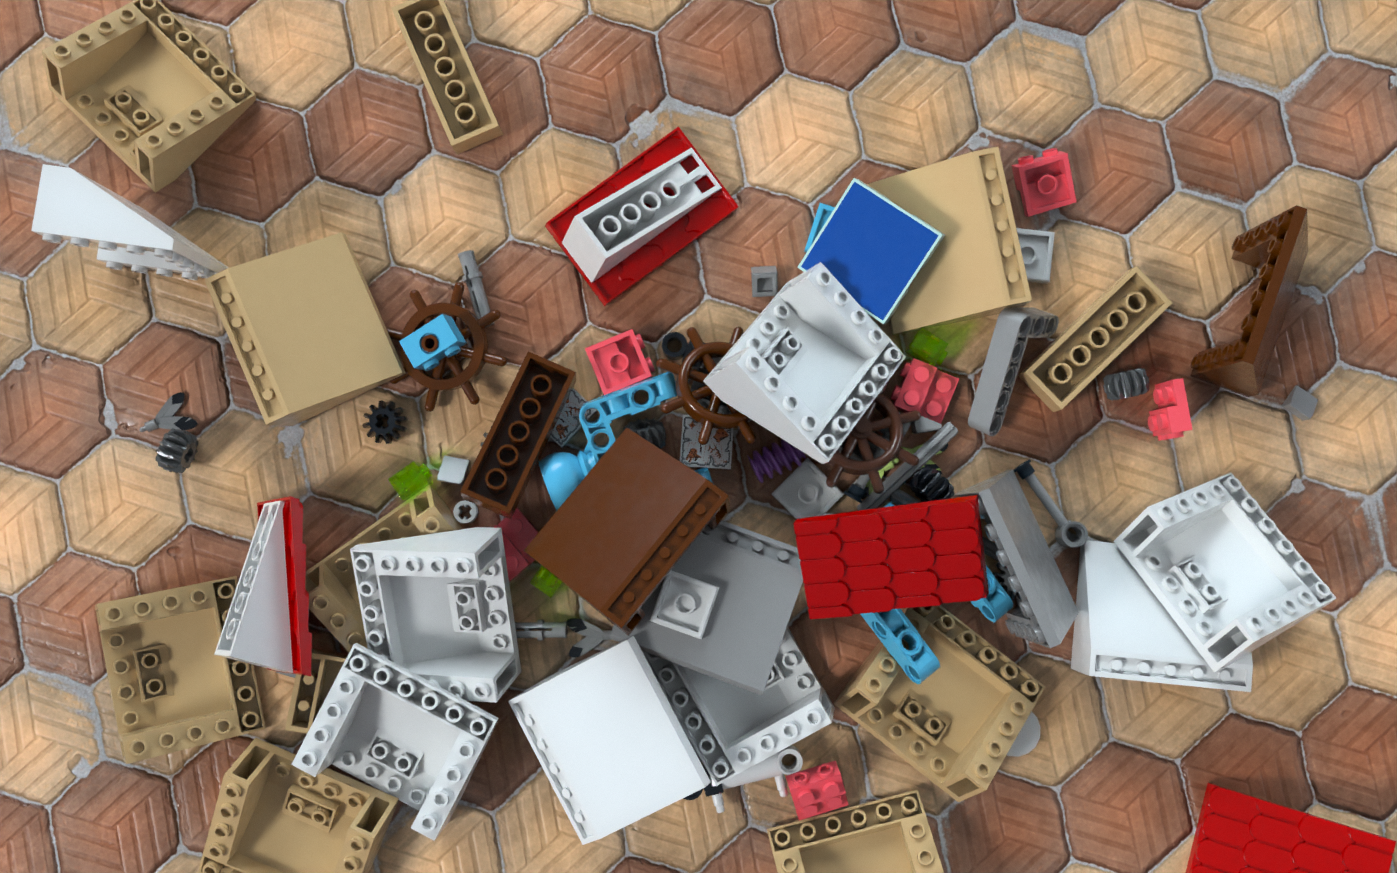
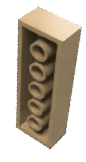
M408 0L392 7L391 9L456 154L458 155L503 135L445 1Z
M1135 266L1126 271L1018 376L1052 412L1062 410L1158 318L1172 302Z

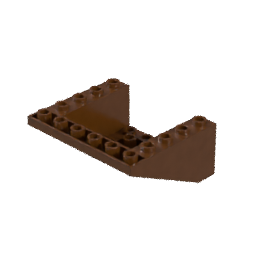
M1298 205L1235 238L1232 244L1234 252L1231 259L1261 269L1259 272L1261 280L1258 288L1251 295L1250 304L1252 306L1250 312L1242 321L1241 330L1243 332L1241 338L1198 352L1193 357L1190 365L1192 368L1191 377L1246 397L1259 395L1308 253L1307 209Z
M626 428L524 551L629 636L646 615L641 609L645 601L705 527L709 526L715 530L731 510L729 496L702 475Z

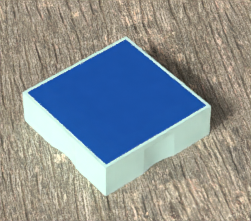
M853 178L797 268L805 272L821 262L867 314L885 324L888 323L907 294L910 284L918 272L925 267L945 234L917 216L908 213L864 182Z

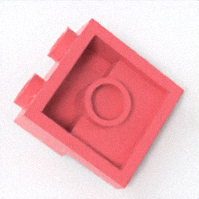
M1051 148L1042 151L1043 156L1034 159L1033 155L1018 158V164L1012 165L1016 190L1020 191L1025 216L1030 217L1076 203L1068 153L1058 151L1057 148Z
M633 329L585 348L604 395L652 378L651 372L655 371L650 357L644 358L641 349L645 348L640 333L635 335Z
M913 358L910 360V363L905 362L900 376L903 377L901 385L895 386L890 399L894 401L893 404L897 410L905 413L917 410L921 413V416L941 424L959 378L939 371L937 367Z
M1183 378L1156 384L1153 398L1159 409L1149 411L1148 427L1150 431H1153V436H1158V441L1184 437V431L1193 429Z
M516 508L511 519L504 518L498 525L494 526L495 528H502L509 581L515 579L535 561L524 550L539 533L518 508Z
M836 760L785 776L799 821L848 806L846 791Z

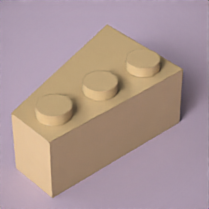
M312 648L311 676L297 674L295 676L285 730L308 733L348 654Z

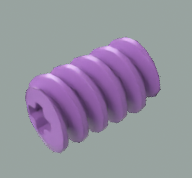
M781 439V447L776 442H773L771 444L772 451L764 446L762 447V456L755 450L753 451V459L749 456L748 459L757 479L763 483V474L772 479L773 470L782 475V466L784 465L791 471L793 461L799 467L802 466L801 458H805L804 452L797 450L793 445Z

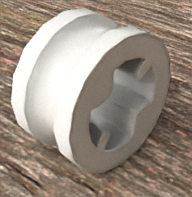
M460 501L454 507V517L460 523H471L478 517V507L470 501ZM463 505L464 507L469 505L472 508L470 510L472 516L469 519L466 516L464 519L460 516L462 514L460 508Z

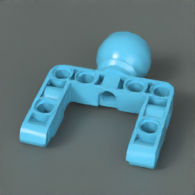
M666 372L587 401L581 406L579 418L588 441L584 451L580 450L578 456L567 452H555L538 461L545 485L556 511L616 441L610 426L611 421L624 415H634L660 405L662 401L677 396L676 381L673 373ZM636 391H647L648 399L644 403H637L634 400ZM589 408H595L599 411L600 415L596 421L591 422L585 418V412ZM601 432L609 437L608 442L602 446L594 442L595 435ZM707 467L695 470V472L713 483Z
M890 502L884 507H890L895 505L892 504V502ZM986 566L989 594L987 598L970 602L975 608L978 607L988 620L995 623L1013 608V602ZM901 609L861 614L888 652L914 683L921 684L940 668L939 660ZM902 639L908 643V650L903 647Z

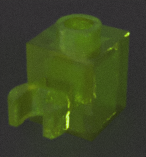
M922 327L914 336L905 353L932 366H935L936 363L941 365L948 354L945 351L948 343Z
M415 461L388 479L401 499L405 501L427 485L433 484L430 479L432 473L424 463L420 464Z
M541 566L530 581V584L551 598L556 594L563 582Z

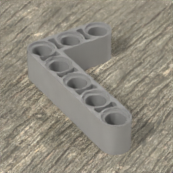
M1007 307L1001 311L996 322L968 417L969 427L992 437L1000 431L1028 338L1051 337L1057 330L1058 316L1034 307Z

